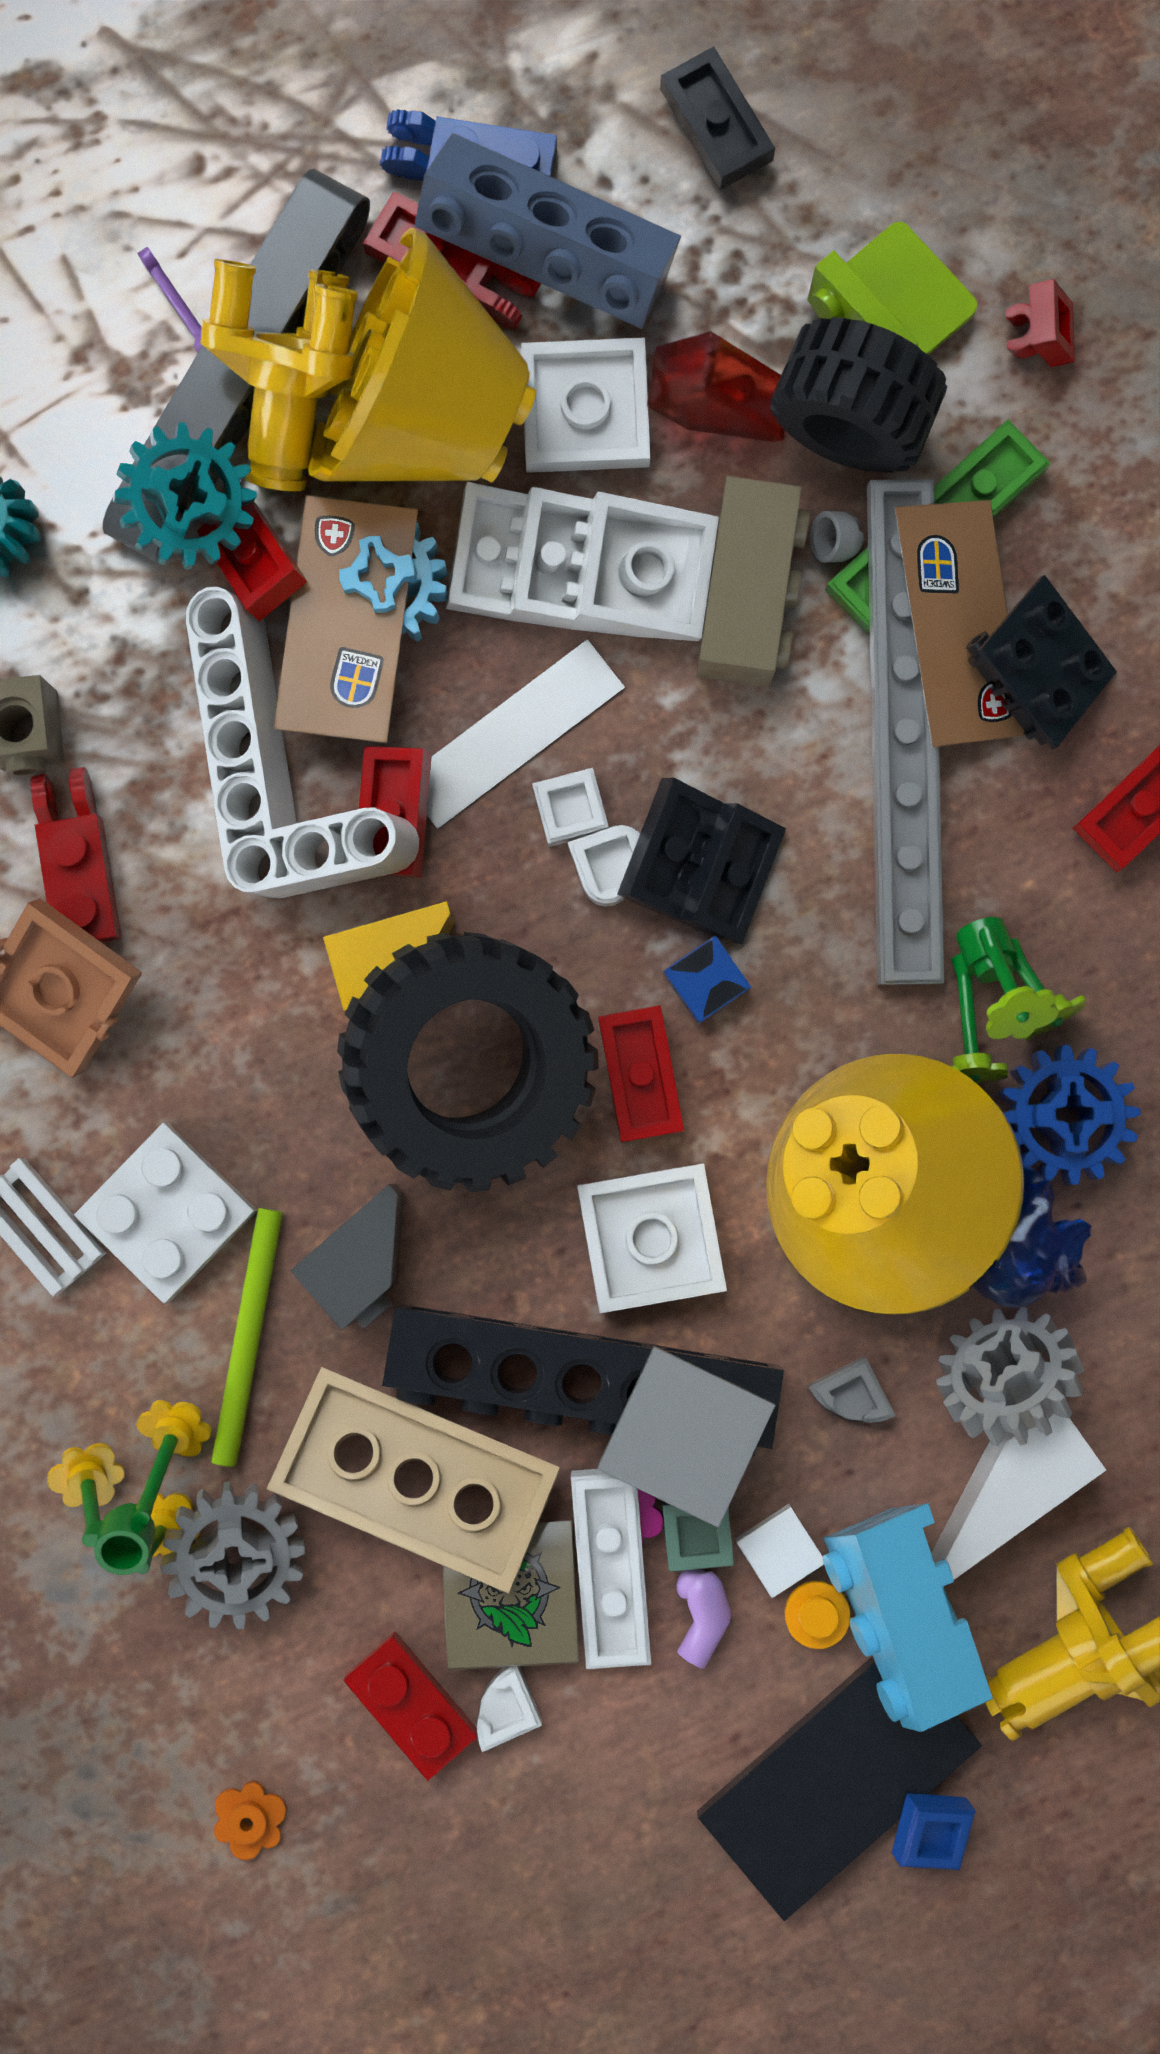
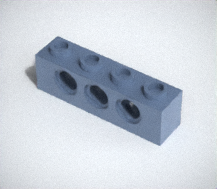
M453 132L424 175L414 227L641 329L665 285L681 238L679 234Z

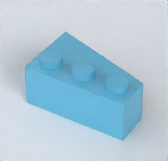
M929 1503L890 1508L823 1538L829 1553L823 1555L826 1572L835 1589L839 1593L846 1592L856 1615L850 1619V1627L855 1641L866 1657L873 1656L883 1681L878 1682L876 1685L881 1703L893 1722L900 1720L902 1727L923 1732L993 1699L968 1622L964 1618L957 1619L944 1589V1586L954 1582L949 1564L944 1559L934 1563L923 1530L924 1527L935 1523Z

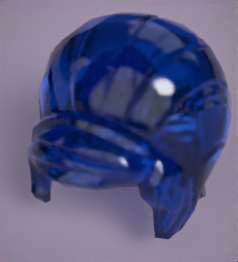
M1023 1166V1202L1016 1229L998 1261L995 1260L989 1269L972 1284L983 1297L1001 1306L1011 1308L1029 1306L1040 1300L1047 1292L1055 1294L1059 1291L1068 1292L1074 1288L1081 1287L1087 1282L1086 1273L1079 1262L1082 1259L1083 1246L1091 1236L1090 1230L1092 1226L1082 1219L1074 1221L1065 1219L1053 1222L1054 1191L1051 1185L1037 1171Z

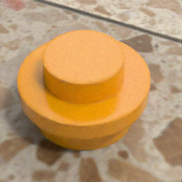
M809 1581L799 1585L789 1595L785 1604L784 1617L790 1634L797 1642L808 1648L824 1649L838 1643L846 1634L850 1624V1609L844 1595L839 1593L832 1584L824 1581Z

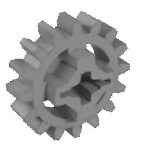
M1020 1307L1015 1318L1007 1320L999 1308L993 1312V1323L986 1326L976 1318L971 1319L969 1323L973 1333L968 1338L955 1334L951 1336L950 1341L956 1350V1354L939 1357L938 1362L945 1375L936 1379V1383L945 1399L943 1403L955 1423L961 1421L968 1436L975 1438L984 1430L991 1444L999 1446L1006 1433H1013L1019 1445L1027 1444L1028 1430L1037 1427L1046 1436L1053 1433L1048 1420L1053 1414L1070 1418L1073 1413L1066 1397L1082 1396L1084 1390L1077 1375L1085 1370L1069 1332L1066 1328L1057 1330L1050 1315L1045 1313L1034 1323L1028 1309ZM1038 1349L1049 1356L1050 1362H1044L1040 1352H1035V1350ZM970 1388L976 1389L980 1397L984 1398L983 1403L971 1396Z
M230 1481L223 1482L221 1498L215 1500L204 1489L198 1491L196 1499L198 1510L194 1512L189 1508L180 1506L176 1511L175 1521L182 1530L166 1529L163 1546L174 1552L162 1556L161 1573L177 1574L169 1582L168 1595L170 1598L180 1597L184 1594L188 1595L185 1615L189 1618L197 1614L202 1608L208 1610L209 1627L211 1628L218 1626L223 1615H232L236 1629H244L246 1613L255 1611L257 1616L265 1622L270 1619L269 1601L272 1598L283 1604H288L291 1600L290 1588L285 1580L301 1581L303 1576L302 1564L292 1558L305 1554L304 1537L290 1536L298 1529V1517L295 1513L279 1517L278 1515L282 1507L281 1496L274 1494L263 1503L258 1500V1484L252 1482L246 1489L244 1496H235L234 1488ZM243 1517L259 1522L266 1529L257 1530L245 1521ZM218 1520V1525L208 1537L197 1538L196 1543L192 1544L194 1538L205 1526ZM231 1546L238 1547L239 1554L242 1557L241 1562L229 1563L225 1548ZM271 1572L262 1583L249 1590V1587L260 1573ZM202 1581H209L222 1592L209 1588Z

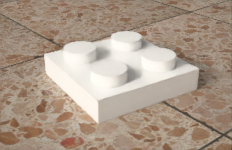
M645 338L521 343V355L528 363V371H530L527 385L536 389V397L532 409L524 422L527 473L650 467Z
M162 1123L87 1200L74 1216L158 1299L166 1304L170 1303L256 1214L257 1209L169 1123Z
M704 1163L577 1186L599 1313L727 1291Z

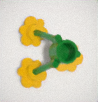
M157 1400L152 1403L150 1411H146L138 1417L137 1429L144 1436L152 1438V1446L158 1450L156 1459L139 1502L137 1504H122L107 1513L103 1520L100 1519L99 1506L105 1505L112 1500L115 1493L114 1485L121 1482L125 1475L123 1466L118 1462H114L115 1455L111 1446L105 1443H95L88 1446L84 1451L78 1447L68 1448L62 1454V1463L55 1465L48 1472V1487L56 1493H62V1500L65 1505L77 1507L83 1503L86 1527L82 1543L87 1547H94L95 1558L98 1564L107 1572L116 1575H130L135 1572L146 1574L150 1569L152 1557L157 1556L159 1553L164 1556L174 1552L163 1546L166 1529L182 1530L175 1521L176 1511L180 1506L193 1511V1503L183 1493L174 1492L165 1498L159 1493L173 1453L186 1457L196 1456L200 1453L203 1442L207 1441L211 1436V1427L209 1424L201 1421L202 1413L194 1404L178 1402L172 1406L167 1401Z

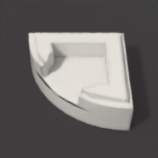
M503 1667L491 1679L483 1693L477 1721V1736L482 1752L542 1726L543 1719L521 1667Z

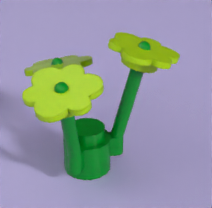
M986 917L967 924L957 932L956 940L961 953L951 958L958 981L964 1054L952 1059L953 1066L951 1067L962 1072L975 1083L1007 1078L1008 1064L992 1063L990 1054L979 1053L972 986L973 975H976L981 983L999 980L1005 993L998 1003L991 1005L986 1012L989 1019L986 1024V1031L989 1037L993 1039H1002L1012 1035L1016 1039L1030 1040L1043 1032L1046 1033L1060 1026L1063 1021L1083 1010L1087 1002L1084 995H1080L1070 1001L1063 994L1055 996L1052 990L1045 989L1025 958L1019 939L1010 937L1005 921L1000 917ZM1015 969L1026 986H1017L1012 975Z

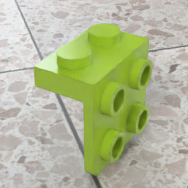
M900 221L892 223L847 262L835 250L828 254L814 268L807 301L812 305L819 318H847L883 327L906 338L928 355L971 320L977 309L976 298L906 223Z

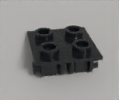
M1046 575L1041 576L991 635L986 631L982 632L966 646V649L971 654L968 662L972 667L977 668L987 683L998 679L990 689L993 695L1000 696L1007 692L1010 693L1001 705L1006 711L1011 710L1010 713L1023 728L1026 738L1028 740L1035 738L1040 745L1048 743L1052 749L1060 745L1117 673Z

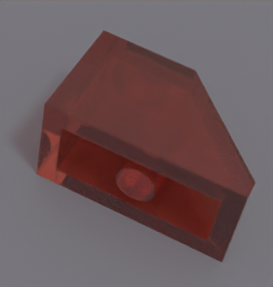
M712 331L655 348L647 400L648 408L687 430L768 442H778L784 439L785 430L776 422L777 419L770 410V401L781 374Z

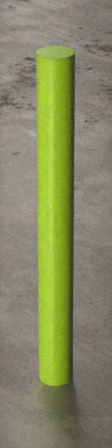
M258 1208L211 1460V1463L216 1465L237 1466L283 1211Z

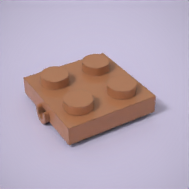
M39 898L27 903L9 937L0 940V952L2 949L5 951L3 955L0 954V1026L73 1078L85 1071L101 1042L110 1036L107 1032L119 1021L116 1017L141 977L142 972Z

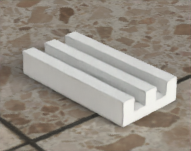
M18 1158L9 1166L11 1169L4 1175H0V1197L5 1200L65 1272L59 1275L1 1206L0 1236L52 1297L58 1296L107 1253L27 1159ZM21 1180L81 1249L84 1255L80 1259L76 1260L13 1187L17 1182Z

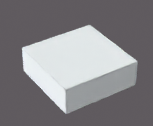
M593 768L532 783L548 847L567 843L609 828Z
M789 1503L735 1538L736 1543L771 1598L824 1565L823 1556Z

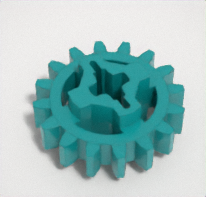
M179 422L173 439H168L159 426L155 427L150 433L152 448L148 449L144 444L136 440L130 446L129 452L137 465L129 463L119 464L116 475L129 483V487L115 490L113 502L129 505L130 511L121 517L119 524L122 529L136 526L140 529L141 534L135 544L139 551L148 547L151 543L160 547L158 563L162 565L168 561L172 553L181 554L184 569H192L195 564L196 553L201 552L211 565L215 564L220 559L217 544L221 543L226 548L234 551L241 541L232 528L249 529L253 523L254 518L241 510V506L253 503L257 498V492L248 488H241L240 482L248 476L251 469L248 464L233 467L229 462L236 447L232 442L222 446L219 450L211 446L213 430L208 427L201 433L198 440L190 438L186 422ZM173 455H187L183 464L169 470L159 466L152 467L163 458ZM209 466L220 476L227 495L216 491L208 474ZM193 472L195 476L191 485L194 488L192 498L197 502H193L189 509L184 511L179 522H177L175 517L179 509L176 506L178 495L173 491H178L182 483H186L189 475ZM142 494L145 499L155 502L163 519L161 529L149 517L143 503ZM201 522L210 526L214 524L219 526L206 536L194 539L184 538L189 527Z

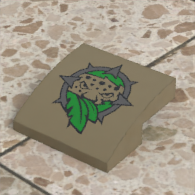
M572 1521L538 1523L510 1594L443 1566L448 1670L579 1663Z

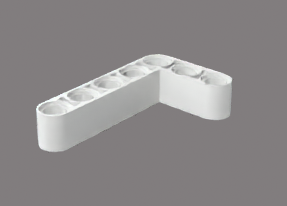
M206 587L197 592L187 607L186 625L223 865L229 882L243 892L269 898H285L389 875L408 868L415 860L419 851V837L414 826L408 820L377 808H361L297 823L282 730L273 729L277 695L264 618L259 622L244 608L236 595L220 587ZM232 611L230 624L221 633L223 618ZM238 672H241L240 685L233 694H230L232 679ZM250 732V746L244 755L240 756L239 746L241 740ZM259 793L261 797L260 808L255 816L250 818L249 804L251 799ZM386 826L389 832L388 844L381 854L375 855L373 839L375 834L382 827ZM327 840L329 856L326 862L320 868H317L315 862L316 850L323 841ZM268 854L270 870L268 875L261 881L258 874V866L261 859Z

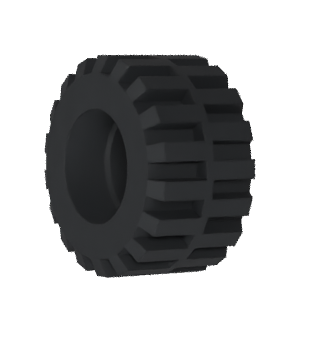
M819 318L813 320L811 324H805L801 328L771 398L770 410L782 429L801 445L823 458L843 466L864 471L881 473L902 472L908 470L910 466H915L945 397L948 387L945 384L947 379L944 372L937 367L938 364L931 356L906 338L888 329L847 318Z

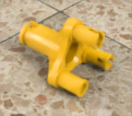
M214 259L215 273L210 316L202 320L200 344L249 385L254 386L248 438V458L252 462L251 466H249L251 471L245 480L251 484L268 489L303 491L306 487V477L302 474L303 469L308 468L311 454L318 398L326 397L330 388L352 377L354 354L348 350L355 300H357L358 292L347 289L350 278L346 275L337 274L335 276V272L310 269L308 272L309 285L303 327H297L296 333L254 331V328L248 326L253 275H255L256 266L234 260Z
M1130 1527L1124 1529V1532L1082 1557L1075 1552L1056 1563V1627L1058 1633L999 1667L996 1676L991 1678L985 1675L993 1698L985 1702L992 1716L1001 1712L1004 1721L1000 1722V1728L1010 1740L1014 1741L1021 1737L1023 1734L1022 1729L1026 1727L1035 1729L1094 1694L1103 1701L1116 1694L1143 1700L1150 1708L1160 1702V1616L1125 1636L1102 1602L1105 1599L1103 1593L1105 1590L1144 1567L1153 1565V1561L1145 1547Z

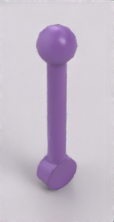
M148 247L142 249L137 253L141 262L155 279L195 338L194 348L198 353L202 347L200 344L201 325L164 273Z

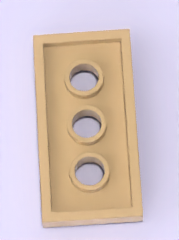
M321 1367L267 1490L510 1594L559 1474L560 1467ZM356 1435L366 1437L373 1447V1457L370 1464L360 1472L350 1473L344 1471L337 1460L339 1446L348 1437ZM415 1460L428 1464L433 1473V1482L429 1491L419 1498H407L401 1495L396 1485V1477L400 1468L407 1462ZM470 1486H481L487 1489L493 1498V1510L490 1516L479 1524L463 1522L456 1512L457 1497L465 1488Z

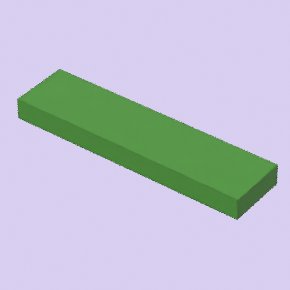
M1007 419L933 487L934 504L990 500L994 519L1046 472L1051 463ZM868 547L828 582L825 589L866 634L870 632Z

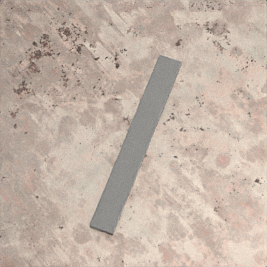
M933 479L870 480L867 485L877 985H929L944 983L939 746L932 747L895 513V507L934 504Z

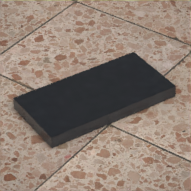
M873 1656L697 1810L698 1819L783 1921H786L900 1819L907 1793L928 1795L982 1747L979 1740L958 1716L950 1718L923 1732L902 1727L900 1720L893 1722L886 1713L877 1692L876 1685L878 1682L883 1681Z

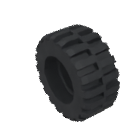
M464 932L463 936L453 937L447 933L427 936L426 944L418 947L407 944L393 952L392 955L395 960L383 970L376 966L364 979L368 987L360 999L352 996L345 1012L349 1019L346 1032L339 1033L337 1053L342 1058V1069L338 1071L341 1088L349 1101L351 1113L367 1138L382 1156L386 1155L393 1162L398 1170L413 1179L418 1175L425 1177L432 1187L449 1191L454 1187L455 1183H463L469 1192L489 1191L491 1187L490 1180L495 1178H501L508 1186L526 1179L523 1167L534 1160L542 1168L546 1167L558 1157V1154L551 1148L558 1138L563 1134L572 1141L581 1128L582 1124L573 1118L579 1104L591 1107L596 1088L587 1082L588 1071L599 1069L598 1049L588 1043L587 1037L595 1029L589 1012L580 1008L576 1002L579 996L577 991L567 979L553 971L552 965L537 955L506 940L494 939L481 933ZM466 1000H481L494 1004L505 1010L512 1017L521 1032L523 1043L522 1063L514 1084L500 1101L481 1113L467 1117L451 1118L432 1112L418 1100L408 1078V1059L418 1033L434 1015L455 1003Z

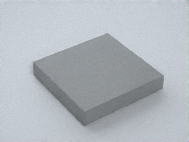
M653 1346L597 1465V1469L719 1528L775 1404L659 1347Z

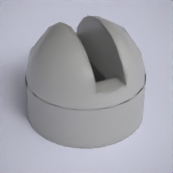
M823 511L817 515L810 532L811 549L817 560L820 562H844L854 558L860 552L865 538L864 533L859 531L861 524L857 517L843 511Z

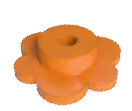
M258 1781L247 1782L241 1791L236 1788L225 1789L218 1795L215 1801V1812L219 1820L214 1826V1836L220 1842H230L231 1852L236 1858L251 1860L259 1854L262 1846L273 1848L279 1843L281 1829L278 1825L286 1816V1803L278 1794H265L263 1785ZM249 1818L253 1825L245 1824L243 1819Z

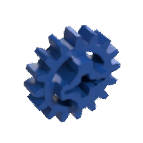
M1062 1045L1056 1047L1054 1062H1052L1044 1050L1031 1054L1033 1071L1022 1065L1015 1066L1010 1071L1013 1078L1019 1084L1017 1088L999 1089L998 1096L1010 1103V1110L1003 1113L1014 1131L1018 1145L1023 1150L1021 1153L1023 1169L1034 1165L1036 1162L1039 1163L1038 1180L1051 1182L1057 1175L1058 1170H1061V1177L1065 1185H1078L1081 1169L1091 1180H1099L1105 1177L1104 1168L1101 1163L1102 1160L1113 1165L1122 1164L1126 1160L1122 1152L1117 1148L1118 1143L1137 1141L1138 1135L1132 1130L1125 1128L1126 1119L1141 1115V1108L1125 1106L1123 1097L1130 1094L1135 1087L1132 1082L1116 1085L1112 1078L1117 1073L1119 1064L1115 1061L1106 1063L1099 1068L1096 1067L1097 1050L1095 1049L1083 1050L1077 1057V1060H1074L1070 1045ZM1050 1076V1080L1046 1081L1047 1093L1037 1104L1028 1105L1030 1096L1036 1086L1046 1077ZM1084 1078L1098 1089L1104 1101H1099L1085 1089ZM1065 1106L1068 1109H1077L1078 1121L1069 1124L1064 1121H1057L1056 1109ZM1100 1125H1106L1100 1141L1092 1150L1085 1154V1151L1089 1150L1088 1138ZM1036 1128L1050 1141L1051 1153L1037 1143L1030 1129Z

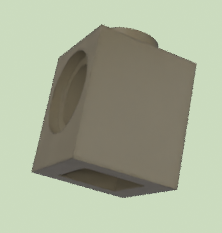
M41 675L0 679V769L6 770L9 776L30 777L45 773V765L65 763L57 690ZM33 717V729L30 735L22 741L11 742V730L14 724L22 718Z

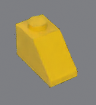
M447 901L323 937L344 1012H346L352 996L360 999L368 987V984L364 981L367 975L376 966L383 970L395 960L392 955L393 952L407 944L413 947L426 944L427 936L442 933L449 934L455 920Z

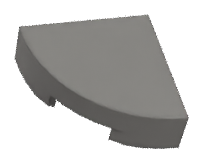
M864 1356L807 1384L810 1392L825 1408L845 1419L874 1423L896 1416L869 1362Z

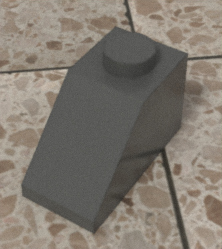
M388 1184L290 1270L341 1330L350 1326L354 1321H357L365 1329L393 1304L386 1296V1293L398 1283L404 1193L396 1184Z

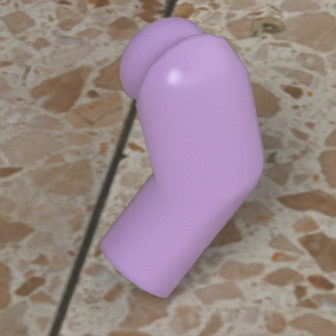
M703 1569L683 1570L677 1579L676 1590L680 1597L687 1599L693 1623L681 1642L677 1653L689 1663L705 1669L729 1626L731 1609L723 1583L712 1571L705 1572Z

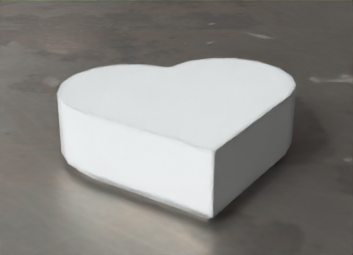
M625 825L613 826L568 842V848L583 890L588 899L596 905L604 907L614 906L624 900L617 893L640 836V833L632 827Z

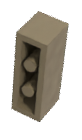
M726 476L696 677L770 687L775 669H787L792 632L781 630L784 607L796 608L801 580V571L790 569L793 547L804 549L810 510L799 509L802 486Z

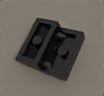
M674 777L661 778L617 895L703 932L735 944H743L786 828L738 803H723Z

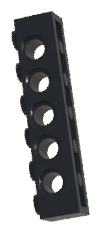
M400 1304L394 1310L382 1386L397 1388L396 1398L405 1402L433 1405L436 1395L461 1399L460 1409L472 1413L498 1415L499 1407L502 1405L525 1409L524 1419L539 1424L561 1426L564 1416L588 1419V1430L612 1435L629 1399L627 1396L628 1387L635 1378L640 1376L653 1346H656L773 1402L775 1407L756 1446L772 1449L784 1370L778 1364ZM455 1343L465 1347L472 1358L470 1373L461 1378H452L445 1375L440 1370L437 1362L438 1352L442 1346ZM522 1354L533 1361L536 1366L537 1377L531 1385L525 1388H514L503 1380L500 1373V1365L507 1356ZM579 1364L593 1367L601 1378L599 1390L593 1396L583 1399L576 1398L568 1393L563 1383L565 1373L571 1367ZM756 1448L753 1452L752 1457H755Z

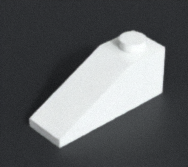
M1053 1414L1048 1419L1053 1433L1046 1436L1037 1427L1028 1430L1027 1444L1019 1445L1013 1433H1006L999 1446H994L989 1441L931 1553L934 1563L942 1559L948 1562L953 1579H956L1106 1471L1070 1418Z

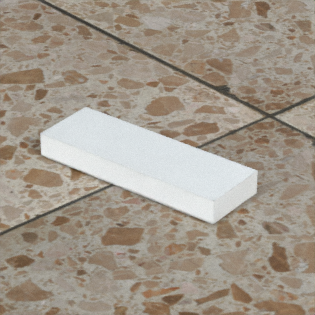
M598 1469L571 1471L586 1669L651 1665L638 1489Z

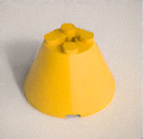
M410 228L402 235L399 242L409 249L400 262L390 257L387 258L352 329L348 350L354 354L351 379L344 380L328 390V393L337 398L326 424L320 421L317 424L308 463L309 475L324 482L476 481L479 478H483L492 483L499 475L505 462L508 448L503 443L512 423L521 426L532 409L536 397V389L527 385L530 371H528L526 360L429 237L415 228Z
M883 1054L858 1059L831 1071L815 1082L792 1106L783 1120L775 1137L767 1167L766 1192L769 1216L775 1235L789 1261L812 1286L826 1296L847 1306L873 1313L894 1315L926 1311L944 1305L969 1291V1287L989 1269L995 1260L999 1261L1014 1235L1023 1202L1024 1174L1019 1145L1010 1123L998 1104L977 1083L957 1069L937 1060L910 1054Z

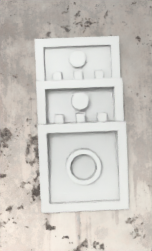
M467 482L462 499L446 609L572 630L634 637L699 641L702 638L719 517L599 491L593 499L537 487H531L529 493L524 494Z

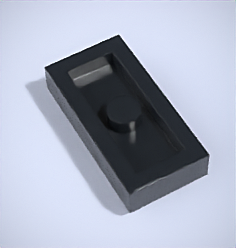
M714 46L661 75V92L720 190L774 160L775 147Z

